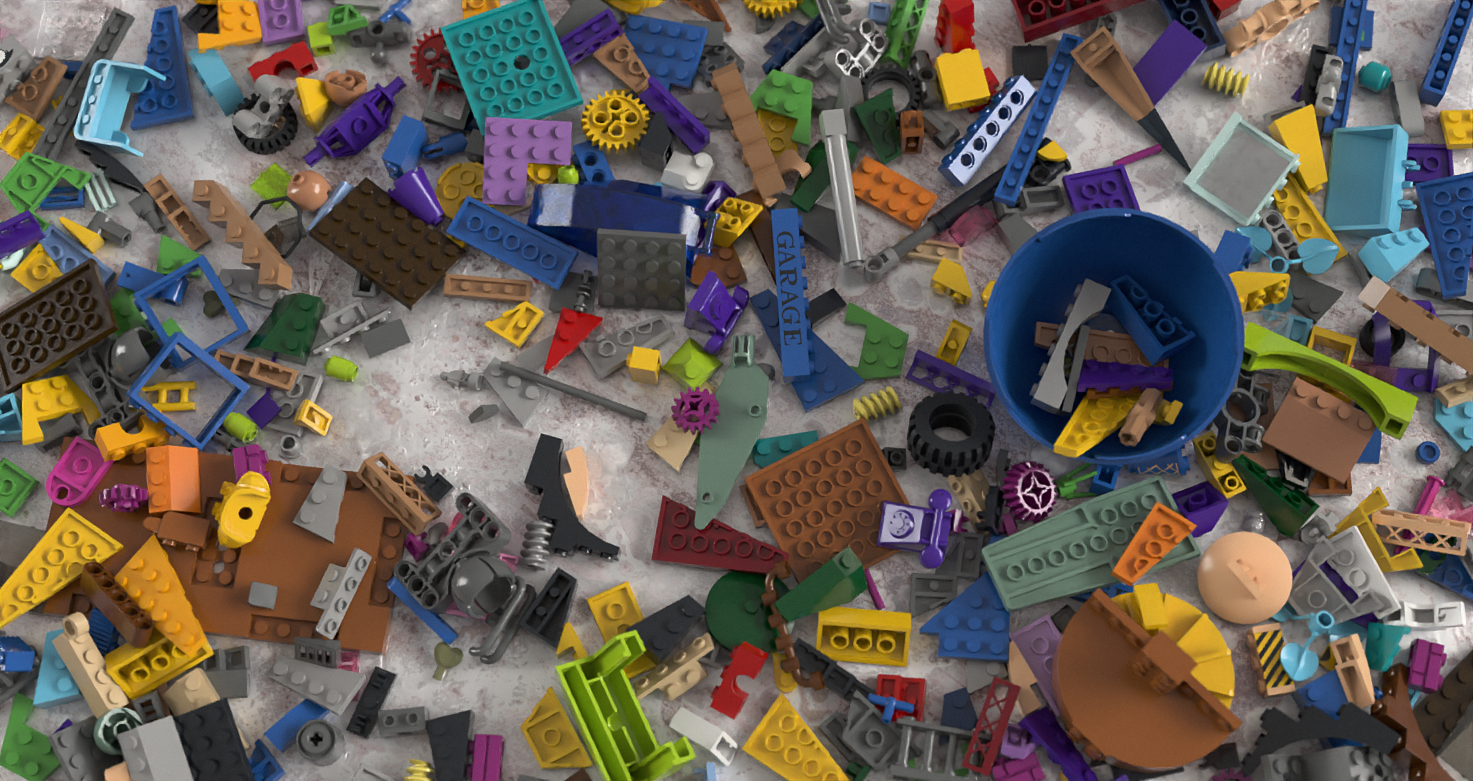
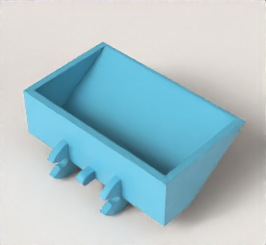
M1399 124L1333 129L1324 221L1333 233L1372 238L1399 232L1401 211H1413L1416 209V205L1412 204L1413 201L1403 200V189L1413 187V182H1404L1405 173L1420 170V165H1416L1415 161L1406 160L1409 135Z

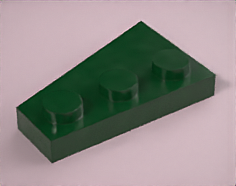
M892 88L853 108L882 165L902 155L899 132L896 126V111L893 104Z

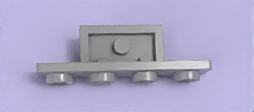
M832 19L836 32L843 36L845 32L841 31ZM824 27L780 71L796 77H800L806 72L818 78L828 69L824 62L825 54L830 50L845 49L843 44L833 41Z
M356 300L321 319L320 322L330 340L312 349L313 355L318 353L321 356L329 352L331 345L335 343L341 345L349 341V335L355 332L359 335L369 330L368 325L375 321L377 324L382 323L389 318L390 309L387 308L369 318L360 301Z
M354 549L345 568L329 564L310 603L311 606L324 611L315 631L329 639L334 638L372 559V556L361 549Z

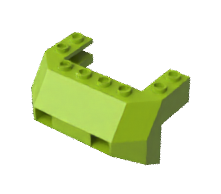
M637 630L614 636L592 656L555 666V673L564 698L602 781H661L673 775L696 758L686 736L674 744L670 741L659 747V743L656 741L649 722L640 707L639 700L636 698L630 681L626 677L623 669L646 651Z

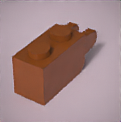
M910 110L901 113L898 132L902 155L921 154L924 140L922 110L917 112Z
M171 511L165 513L163 519L152 518L151 516L146 517L143 521V527L146 531L157 535L160 541H163V545L173 548L176 545L184 546L185 550L198 553L199 550L206 551L213 527L210 520Z

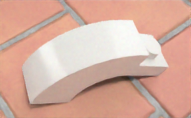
M1402 601L1398 602L1401 609L1383 618V624L1411 628L1410 631H1439L1450 627L1466 626L1464 603L1461 601L1440 604H1411Z

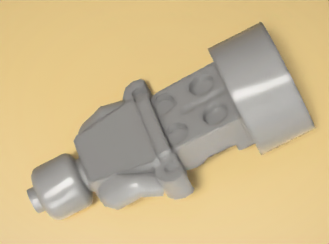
M454 370L450 373L443 371L440 374L442 380L452 383L455 387L467 385L469 389L479 391L483 384L482 373L472 372L468 374L465 373V370Z

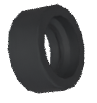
M1372 318L1366 322L1359 334V342L1362 349L1371 357L1374 354V343L1369 335L1374 327ZM1390 325V330L1395 338V342L1391 346L1392 357L1402 348L1405 342V331L1402 327L1400 330H1397Z

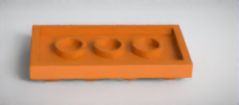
M866 155L852 174L855 199L913 232L920 228L939 197Z

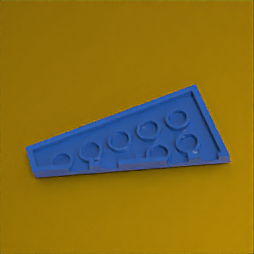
M176 5L155 9L151 27L152 35L146 50L147 58L143 65L165 76L166 79L165 81L148 79L145 89L139 93L137 103H135V115L130 125L132 131L195 118L179 13Z
M1473 172L1415 183L1443 300L1465 296L1467 291L1473 247Z
M766 289L749 299L782 363L778 299L770 289ZM812 330L807 332V339H812V353H808L809 361L813 360L814 374H810V381L791 382L806 413L865 384V381Z

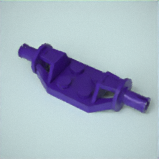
M397 76L385 88L376 83L374 89L359 97L331 121L319 136L313 137L316 147L304 156L303 160H306L305 162L312 168L324 156L334 160L338 157L357 155L388 128L393 108L396 106L393 97L406 87L404 81ZM384 100L386 104L380 113L377 107ZM337 142H339L342 145L341 147L336 148L334 150H331L330 148Z

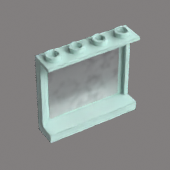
M1234 112L1183 181V186L1242 226H1255L1261 218L1259 212L1263 207L1267 209L1275 199L1272 197L1274 192L1282 190L1288 181L1285 177L1289 172L1294 173L1301 164L1298 161L1300 154H1294L1243 120L1240 114Z

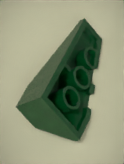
M1241 454L1233 461L1232 464L1272 524L1276 526L1282 535L1288 536L1291 539L1320 507L1298 488L1291 490L1285 486L1282 478L1267 475L1264 467L1245 455Z
M848 546L773 605L786 623L841 604L849 603L868 588L863 564Z

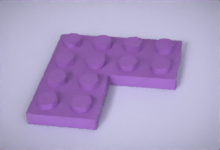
M258 0L262 38L265 46L306 38L301 2L308 0Z
M485 117L482 203L526 206L527 163L570 165L572 122Z

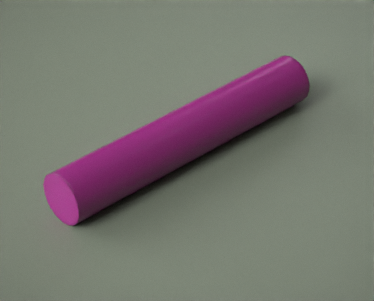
M1157 144L1113 161V166L1120 164L1126 166L1162 152L1161 145Z
M865 569L867 589L876 609L886 608L869 569Z

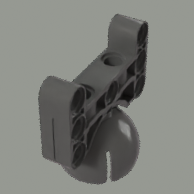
M143 327L130 328L124 331L118 338L114 332L67 360V362L57 366V368L70 373L79 370L101 414V417L92 422L88 428V435L93 440L97 428L118 423L121 418L120 426L128 433L137 426L140 416L148 413L142 408L137 411L136 408L128 403L130 399L125 396L127 391L162 349L156 340L143 347L145 343L153 339V335ZM168 355L143 387L154 386L169 376L172 365L168 360ZM140 390L137 395L152 405L145 391Z
M464 492L455 501L457 510L464 518L420 566L408 560H401L394 567V575L426 610L436 614H443L455 602L457 607L467 616L482 618L485 616V613L491 614L500 608L514 590L515 577L512 570L501 559L494 557L509 543L511 532L482 500L470 493Z

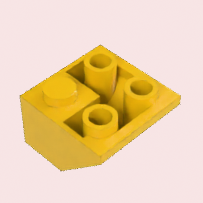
M301 77L295 78L297 87H294L297 99L300 100L301 105H299L302 117L305 118L307 127L311 126L314 133H319L334 109L333 103L325 91V81Z
M728 197L704 223L711 244L728 248L763 210L762 205Z

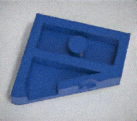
M257 739L254 744L256 747L251 757L248 758L255 780L278 781L286 772L263 741Z

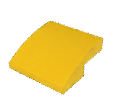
M19 112L1 132L0 150L18 161L25 152L32 153L45 128L37 124L32 118Z

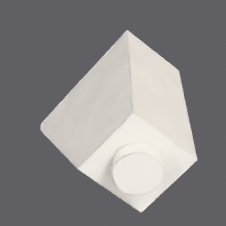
M683 707L673 715L669 727L680 737L686 736L691 744L727 767L741 748L722 729Z

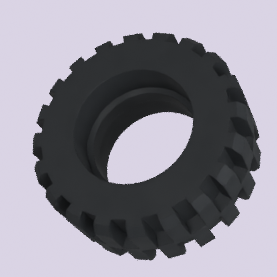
M946 391L943 394L937 392L932 397L929 395L923 398L922 402H918L914 407L909 420L907 447L911 452L912 458L916 462L919 461V465L923 469L928 468L930 473L935 475L939 473L942 474V477H949V475L962 477L964 473L969 475L974 473L975 469L979 470L990 457L995 436L993 416L990 411H987V407L982 402L978 403V400L973 396L967 397L966 393L959 392V394H956L953 391ZM941 427H952L961 430L969 438L961 441H949L937 436L933 430Z

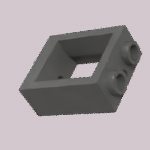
M437 69L421 121L452 132L462 133L470 110L467 98L460 120L430 110L439 81L463 89L459 76L454 75L448 69Z

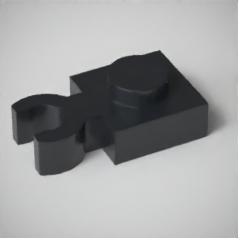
M423 465L422 468L426 475L419 477L415 473L414 477L417 482L426 484L422 488L423 491L440 505L455 488L438 472L432 476L430 469Z
M1236 742L1220 744L1213 750V753L1204 756L1207 758L1205 764H1199V769L1201 770L1208 769L1211 764L1216 765V770L1240 767Z

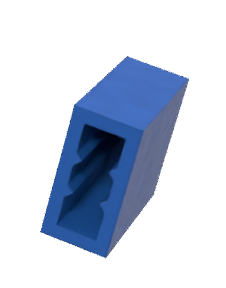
M403 115L382 156V161L389 177L394 181L412 169L415 171L424 153L422 152V147L430 141L422 121Z

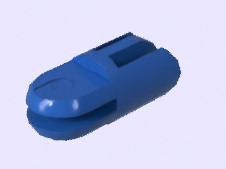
M453 132L439 137V141L423 146L422 152L442 147L425 154L424 158L432 159L444 154L448 157L464 151L467 146V139L463 133Z

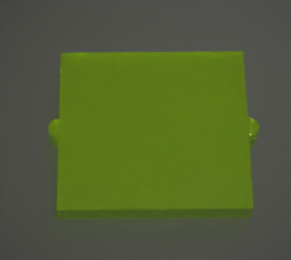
M275 162L265 172H261V176L250 185L264 200L287 196V185L292 177ZM287 200L270 203V205L277 210Z

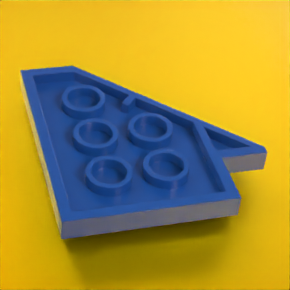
M629 14L624 29L625 36L633 46L636 55L643 63L649 76L656 78L669 92L672 86L692 89L708 34L707 28Z
M987 571L920 628L919 634L939 636L938 658L1008 663L1010 612L1005 609Z

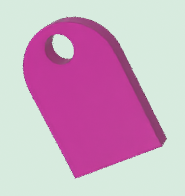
M76 436L47 478L46 491L49 498L59 506L66 508L81 505L90 497L114 460L105 462L97 447ZM63 489H68L67 497L62 500L58 499V493Z

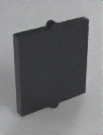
M1028 44L1027 46H1012L1013 77L1023 75L1029 82L1043 80L1048 70L1047 45Z

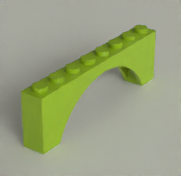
M1248 322L1244 330L1245 340L1241 368L1247 371L1269 368L1287 370L1324 382L1339 390L1362 407L1372 418L1378 431L1401 440L1412 419L1418 397L1257 324Z

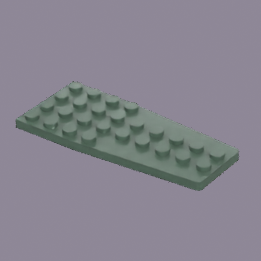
M1158 475L1100 495L984 547L981 552L982 560L1005 609L1008 612H1015L1094 591L1098 588L1101 589L1123 583L1112 576L1111 572L1156 502L1158 501L1181 515L1162 476ZM1190 533L1142 577L1199 557L1201 552L1192 534Z

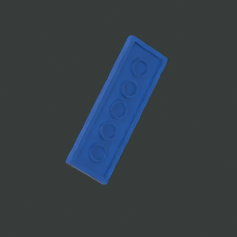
M470 196L466 197L446 231L448 235L557 291L579 255L578 251Z

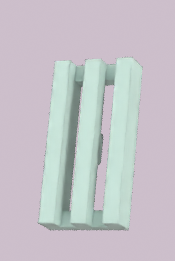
M101 168L97 169L95 173L93 171L90 172L93 177L85 185L96 212H105L118 206ZM96 178H101L111 203H107ZM90 181L93 182L103 207H100L89 183Z

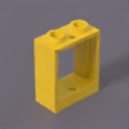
M1314 325L1309 332L1305 347L1312 349L1313 343L1344 352L1341 363L1350 366L1357 338ZM1300 373L1296 375V377L1313 386L1323 388L1325 392H1340L1332 386Z

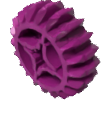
M1022 461L1014 464L1010 470L1006 471L1007 477L1002 479L1005 486L1001 487L1004 490V495L1001 498L1006 499L1004 506L1010 507L1009 513L1015 514V519L1035 522L1048 517V513L1053 511L1052 506L1056 504L1054 497L1058 495L1054 492V488L1057 485L1052 482L1054 476H1049L1050 469L1044 468L1043 464L1036 461Z

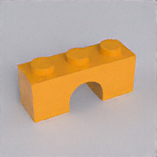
M145 414L139 418L137 424L138 434L126 433L118 422L97 428L94 440L106 462L112 459L114 461L120 460L125 455L132 453L140 454L146 448L164 446L169 442L171 435L164 430L166 427L160 421L156 424Z

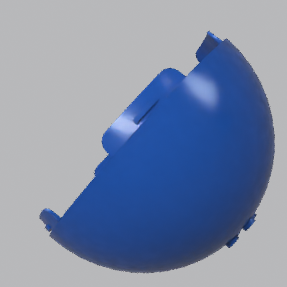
M1103 208L1080 212L1062 218L1033 235L1015 252L1001 271L992 289L984 318L983 344L986 366L1000 401L1023 430L1053 451L1054 444L1088 392V388H1086L1085 392H1077L1076 389L1072 411L1068 417L1041 411V408L1030 404L1033 396H1030L1029 393L1034 383L1039 384L1042 377L1038 375L1043 362L1047 364L1050 356L1047 355V349L1033 346L1036 322L1065 324L1068 317L1064 316L1069 303L1074 305L1077 297L1073 296L1078 283L1082 285L1087 278L1107 287L1109 282L1127 274L1149 293L1148 297L1162 304L1165 307L1163 310L1172 318L1176 317L1182 322L1181 326L1188 332L1191 330L1197 335L1186 350L1169 358L1168 369H1173L1172 380H1174L1172 391H1164L1163 399L1170 403L1176 400L1183 404L1174 423L1169 426L1151 424L1135 446H1126L1120 442V437L1118 436L1122 429L1120 427L1077 458H1073L1093 464L1123 465L1144 462L1165 455L1189 442L1206 428L1226 403L1234 388L1243 358L1245 336L1241 304L1235 286L1220 260L1206 244L1181 225L1167 218L1135 209ZM1106 303L1098 316L1083 324L1090 326V329L1110 330L1114 333L1128 334Z

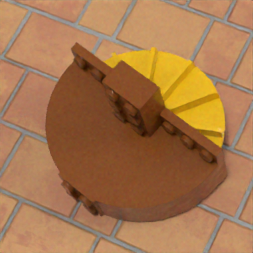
M1098 588L1067 623L1059 637L1053 654L1051 667L1052 690L1059 714L1066 725L1064 728L1068 732L1066 735L1075 744L1079 742L1085 748L1084 753L1093 761L1097 759L1099 762L1104 761L1115 767L1134 772L1159 773L1184 767L1209 754L1243 724L1229 710L1234 697L1232 653L1228 649L1221 633L1207 618L1208 615L1206 613L1203 614L1186 601L1171 596L1168 593H1161L1168 627L1144 630L1134 592L1125 593L1110 599Z

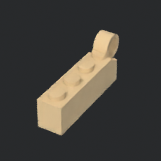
M75 612L65 617L62 621L65 632L52 640L98 720L105 712L115 708H122L129 702L120 686L107 673L105 660L88 633L89 624L86 617L80 612Z

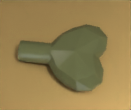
M207 291L203 295V301L205 302L203 314L207 317H214L225 309L215 291ZM238 297L231 298L235 306H239Z
M444 641L438 643L434 648V657L438 666L432 678L441 681L446 669L453 668L462 661L464 656L462 650L451 648Z

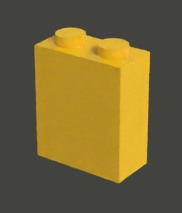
M967 48L955 54L943 53L936 58L934 66L937 71L946 112L988 103L990 93L978 49L971 50Z

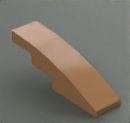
M161 173L143 185L193 251L211 240Z
M220 349L217 350L214 359L244 382L290 392L299 373L297 370L259 357L254 359L239 353L234 355Z

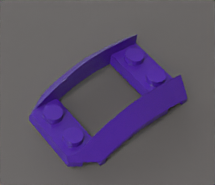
M1412 300L1438 317L1430 301ZM1377 311L1372 315L1374 324L1373 377L1401 390L1434 393L1435 389L1438 388L1441 363L1439 356L1441 353L1429 346L1427 369L1390 366L1391 330L1390 324H1388L1390 319Z

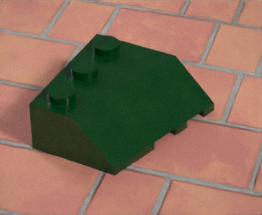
M300 292L284 295L243 350L306 366L321 323L320 320L326 308L321 297Z

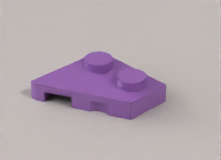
M1008 723L1001 741L1000 754L1006 755L1009 758L1024 759L1040 747L1041 744L1037 746L1031 740L1033 735L1026 727L1022 730L1019 725Z

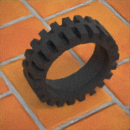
M888 64V68H885V65H880L879 69L875 67L871 73L868 71L865 74V78L863 77L861 80L864 102L869 99L868 93L877 82L892 80L903 84L908 90L910 98L907 106L901 111L896 112V125L899 127L901 113L910 110L917 112L920 103L919 83L917 80L915 81L913 74L909 75V70L904 69L902 71L901 66L897 65L896 68H893V64Z
M255 93L250 94L251 99L245 97L243 99L244 104L239 103L237 105L239 110L235 109L234 116L240 110H251L254 108L261 94L259 96H256ZM288 102L282 111L286 118L284 127L272 138L266 140L249 138L233 125L235 134L241 144L251 152L253 150L255 154H260L261 152L263 155H268L269 151L271 154H276V149H279L281 152L284 150V145L288 147L291 144L290 139L294 140L296 137L294 133L298 131L297 116L291 104Z

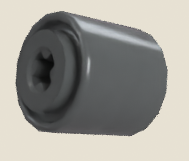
M314 719L301 726L297 732L296 746L301 756L315 765L327 766L339 760L344 753L345 740L341 731L334 725L323 719ZM317 734L323 738V741L319 742L318 746L312 742V739L316 738Z

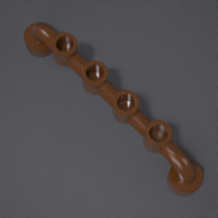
M786 560L778 561L775 563V568L766 575L764 581L766 593L762 594V600L766 607L771 606L773 615L768 616L772 629L778 628L780 637L775 638L778 650H784L787 659L782 660L784 671L786 674L791 673L794 681L800 687L814 688L815 691L825 689V681L820 671L810 673V679H806L801 675L800 663L793 649V641L788 633L787 623L773 605L779 600V595L774 587V579L778 576L781 580L791 577L790 568Z

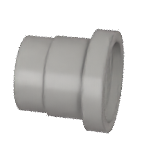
M286 435L280 440L281 452L286 458L296 459L303 453V443L297 437ZM289 442H295L291 449H286V445Z

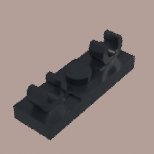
M375 666L346 731L367 740L369 739L378 720V711H382L398 677L396 674Z

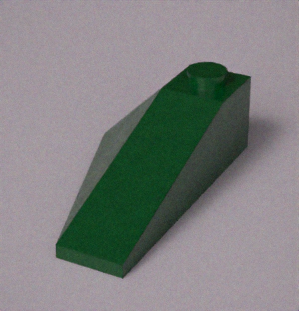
M822 139L809 150L805 160L811 166L812 172L804 179L800 174L790 199V203L806 214L832 188L825 143L822 142ZM846 140L851 168L855 163L859 148Z

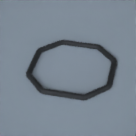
M288 196L261 201L249 216L253 220L263 205L285 200L297 210V239L286 254L280 255L283 259L291 255L302 239V210Z

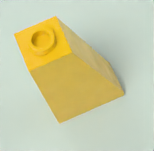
M1311 104L1274 120L1268 128L1276 142L1294 154H1300L1298 161L1301 164L1292 175L1305 193L1310 192L1312 195L1323 189L1322 185L1328 181L1315 110Z

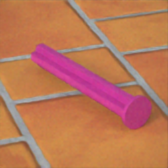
M1432 475L1427 476V483L1412 512L1413 514L1427 516L1440 487H1443L1445 484L1443 480ZM1404 529L1401 537L1410 540L1415 535L1410 529ZM1397 545L1393 553L1396 556L1411 547Z

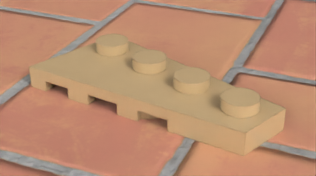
M707 381L700 387L701 392L705 388L708 389L709 395L712 393L715 395L717 389ZM671 416L645 444L676 472H679L682 462L690 454L691 447L701 433L699 430H696L695 435H692L690 430L684 433L682 427L677 428L676 421H673Z

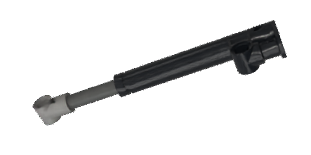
M1048 137L1043 138L1038 151L1052 142V140ZM1036 154L1025 182L1029 187L1048 186L1049 183L1057 178V175L1063 171L1069 172L1071 164L1068 158L1061 162L1045 161ZM1007 164L938 210L936 214L934 213L928 217V223L893 247L888 246L878 254L868 256L864 262L865 278L869 281L879 280L884 272L899 263L901 257L933 235L940 236L994 199V194ZM1035 177H1042L1044 180H1037ZM870 266H876V267H878L879 269H878V270H871V269H869V267H870Z

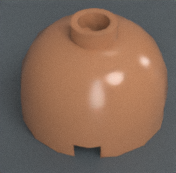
M335 70L325 76V91L333 103L340 105L342 108H348L366 93L367 79L363 73L358 71L346 70V73L339 74V70Z
M305 170L292 176L287 185L286 193L301 208L302 213L305 210L313 212L327 201L329 197L327 192L328 189L331 191V186L321 174L312 170Z

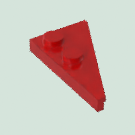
M562 307L543 374L548 375L550 371L558 367L559 362L563 358L568 357L579 347L582 341L589 337L596 327L601 326L603 318Z

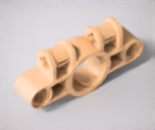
M1275 0L1264 5L1249 18L1239 20L1237 26L1222 35L1226 42L1227 52L1231 57H1234L1259 42L1272 39L1286 29L1289 24L1313 11L1320 4V1Z

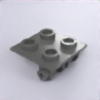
M724 42L723 45H717L708 52L701 54L697 71L706 79L704 82L709 88L712 87L710 80L713 79V71L735 62L740 73L744 68L743 64L745 61Z
M584 270V273L569 271L559 290L553 289L548 310L561 312L562 307L575 310V312L592 314L598 287V276H593V272L590 270Z

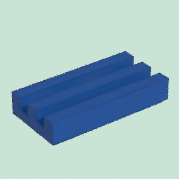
M74 186L53 188L48 195L78 193V195L46 197L40 204V209L42 211L85 208V203L83 202L85 200V187L81 191Z

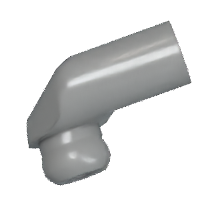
M438 522L429 528L428 535L431 549L434 550L441 543L440 537L448 535L449 527L447 524Z

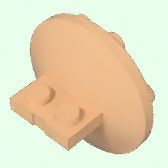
M1235 532L1219 538L1208 547L1199 563L1197 581L1203 600L1215 614L1233 623L1254 624L1269 619L1284 606L1292 588V570L1285 553L1272 540L1257 533Z

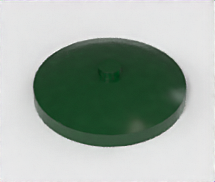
M731 571L717 580L708 593L705 603L706 611L704 613L707 629L714 641L730 653L736 645L740 646L744 641L768 654L778 650L775 638L780 637L778 628L772 629L768 616L773 615L771 606L766 607L762 600V594L766 593L764 583L766 575ZM778 577L774 579V587L780 599L790 590ZM796 620L788 622L786 624L788 633L790 635L793 631Z

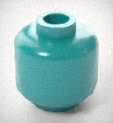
M1371 61L1366 66L1363 65L1360 68L1358 77L1362 87L1380 92L1382 89H1387L1391 82L1392 74L1389 67Z

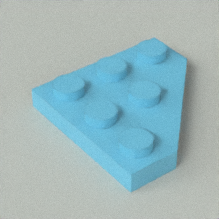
M1436 397L1433 400V422L1448 434L1449 440L1460 452H1466L1470 446H1473V402L1467 401L1446 408Z

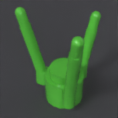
M1087 462L1070 473L1058 477L1059 480L1055 481V485H1057L1056 489L1060 498L1066 497L1067 500L1073 498L1099 496L1091 492L1074 493L1077 490L1076 483L1097 475V471L1077 478H1073V476L1092 466L1093 463Z

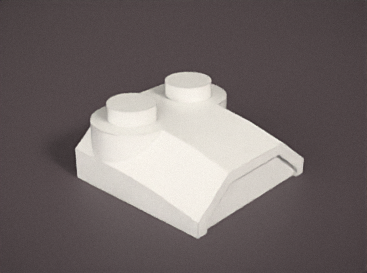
M678 147L666 165L660 182L667 187L698 199L715 170L717 161L712 160L711 156L707 153H698L694 156L689 150Z

